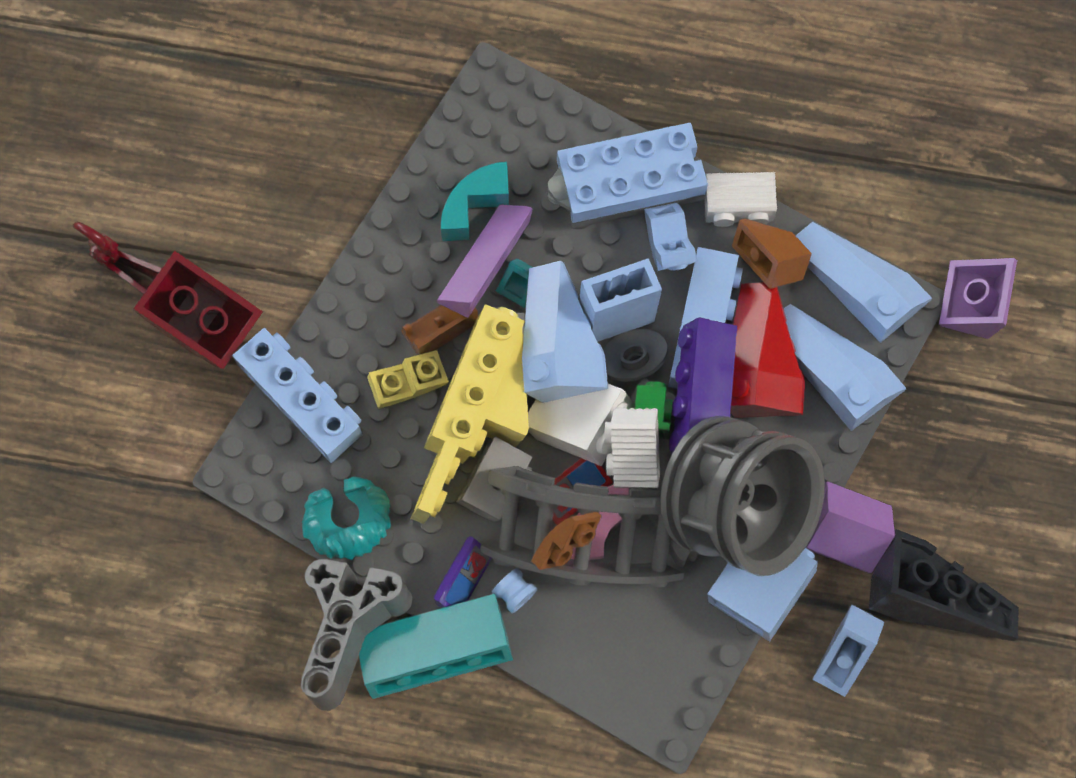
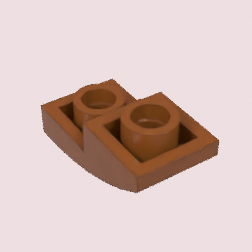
M598 512L572 516L562 521L544 538L531 561L539 570L565 565L573 555V548L589 545L594 539L595 530L602 515Z

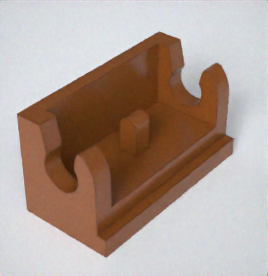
M440 305L412 324L407 323L404 325L401 332L417 355L432 352L473 327L478 318V311L474 308L469 318Z

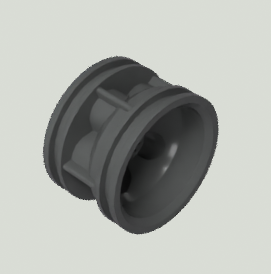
M728 416L707 418L696 424L686 433L668 462L661 489V513L665 528L673 541L683 548L705 556L721 555L733 567L758 576L776 574L787 568L799 557L816 529L824 501L825 481L823 466L816 450L811 444L801 438L776 431L763 432L748 422Z

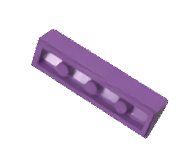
M499 205L437 299V303L469 318L529 224L533 208L528 206Z

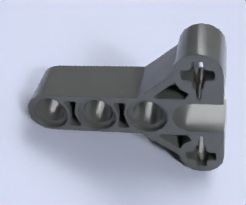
M319 559L311 563L306 569L305 581L319 599L324 618L301 679V688L318 709L330 711L341 704L365 636L391 616H400L411 607L413 599L411 592L397 573L370 567L362 590L357 595L352 596L358 578L347 563ZM352 617L348 623L341 625L346 618ZM340 650L337 656L329 659L332 653ZM328 684L323 692L317 693L322 685Z

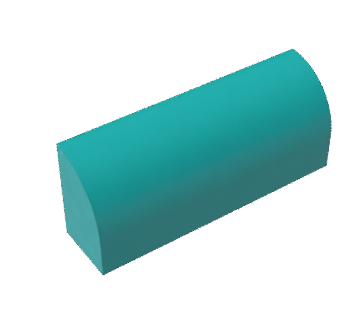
M495 594L380 625L365 636L359 653L364 685L372 699L513 660L504 621Z

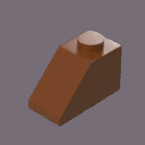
M749 219L739 220L732 247L770 289L804 279L812 253L792 232Z

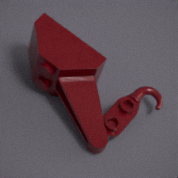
M81 222L73 224L74 229L89 239V256L116 273L143 294L133 308V311L180 346L220 370L225 368L232 355L263 313L262 310L175 250L165 265L160 268L119 251V244L105 234L99 233ZM119 261L154 280L148 289H145L112 263Z

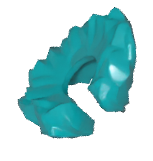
M360 477L344 479L343 492L359 509V518L351 527L342 528L335 525L332 521L333 498L329 490L321 488L308 495V500L304 504L303 537L310 540L319 555L325 554L330 559L335 556L340 559L352 560L354 557H362L364 553H371L372 548L380 544V539L386 537V530L391 527L389 518L391 512L389 509L391 507L390 499L386 492L380 487L375 486L371 480Z

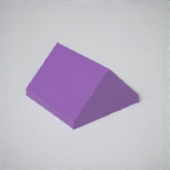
M1015 258L950 261L939 325L989 339L1005 327L1017 260Z
M827 481L825 482L824 501L820 518L805 548L864 572L872 573L895 537L892 506Z

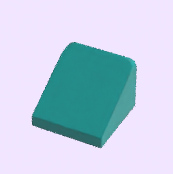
M520 259L510 261L495 291L521 307L526 308L529 268L533 267Z

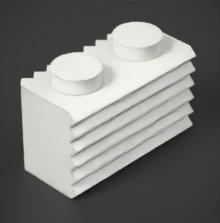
M775 172L706 173L708 187L705 194V221L707 223L714 222L715 226L727 227L733 225L734 222H739L741 219H749L762 224L774 221L777 212Z
M626 408L614 409L611 422H605L604 432L605 444H612V454H607L606 470L607 475H614V488H658L660 479L658 410L655 408L651 410L648 408L643 410L641 408L636 410L633 408L629 410Z

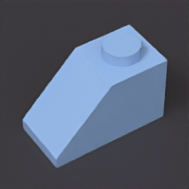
M851 605L836 630L812 680L845 697L876 647L884 621Z

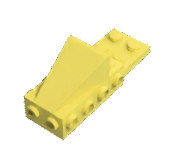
M485 304L474 323L424 446L425 449L437 454L410 519L424 524L430 516L436 517L447 496V492L442 490L444 483L448 485L450 480L453 479L459 463L464 464L469 456H476L486 437L493 438L496 436L516 448L527 435L529 430L527 394L524 393L522 368V327L525 321L517 318L518 314L508 308L499 307L495 309Z

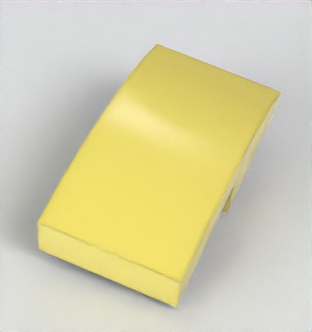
M437 350L405 358L402 364L369 372L367 376L378 409L423 395L449 382Z

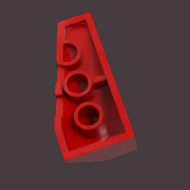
M764 282L741 284L733 322V325L737 326L730 414L735 418L803 415L805 380L797 362L794 343L790 338L780 294L777 287L770 289Z

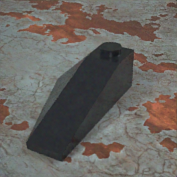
M894 530L895 537L879 560L871 577L869 609L901 621L1008 641L1018 639L1019 607L985 582L979 584L963 573L964 567L956 561L949 563L935 553L937 548L930 542L903 531Z

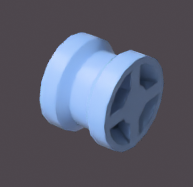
M515 568L494 587L492 594H495L496 598H502L507 603V610L513 614L528 602L538 589L533 583H527L523 579V573L519 568Z

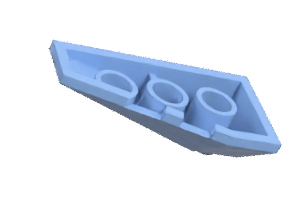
M814 222L810 223L796 235L812 253L808 268L880 343L932 299L905 271Z
M562 261L529 268L522 349L524 393L542 403L608 389L605 354L601 345L597 343L591 329L590 320L584 314L578 300L577 291Z
M789 304L784 308L787 319L786 324L796 349L795 355L799 368L850 431L854 430L906 390V387L882 360L795 306Z

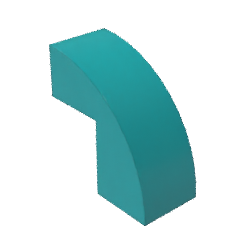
M498 162L481 167L467 175L457 184L449 195L442 212V241L470 240L468 208L509 205L507 162Z

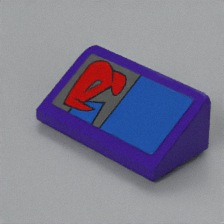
M471 536L466 538L433 596L437 606L444 608L468 601L492 560V557L480 552L482 544Z

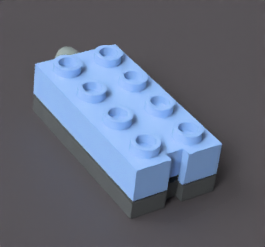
M691 122L557 151V171L548 181V199L553 204H558L568 210L572 229L645 213L644 209L672 203L684 205L704 200L708 183L702 161H695L698 147Z

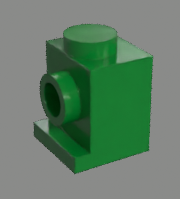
M655 381L647 382L645 386L637 385L635 410L638 408L642 410L646 408L650 410L653 408L657 409L659 438L670 439V423H666L664 420L671 421L673 399H667V385Z

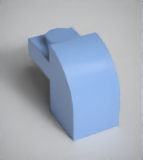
M672 203L644 209L650 247L657 270H680L686 268L689 264L697 262L695 248L688 239L685 214L680 205Z

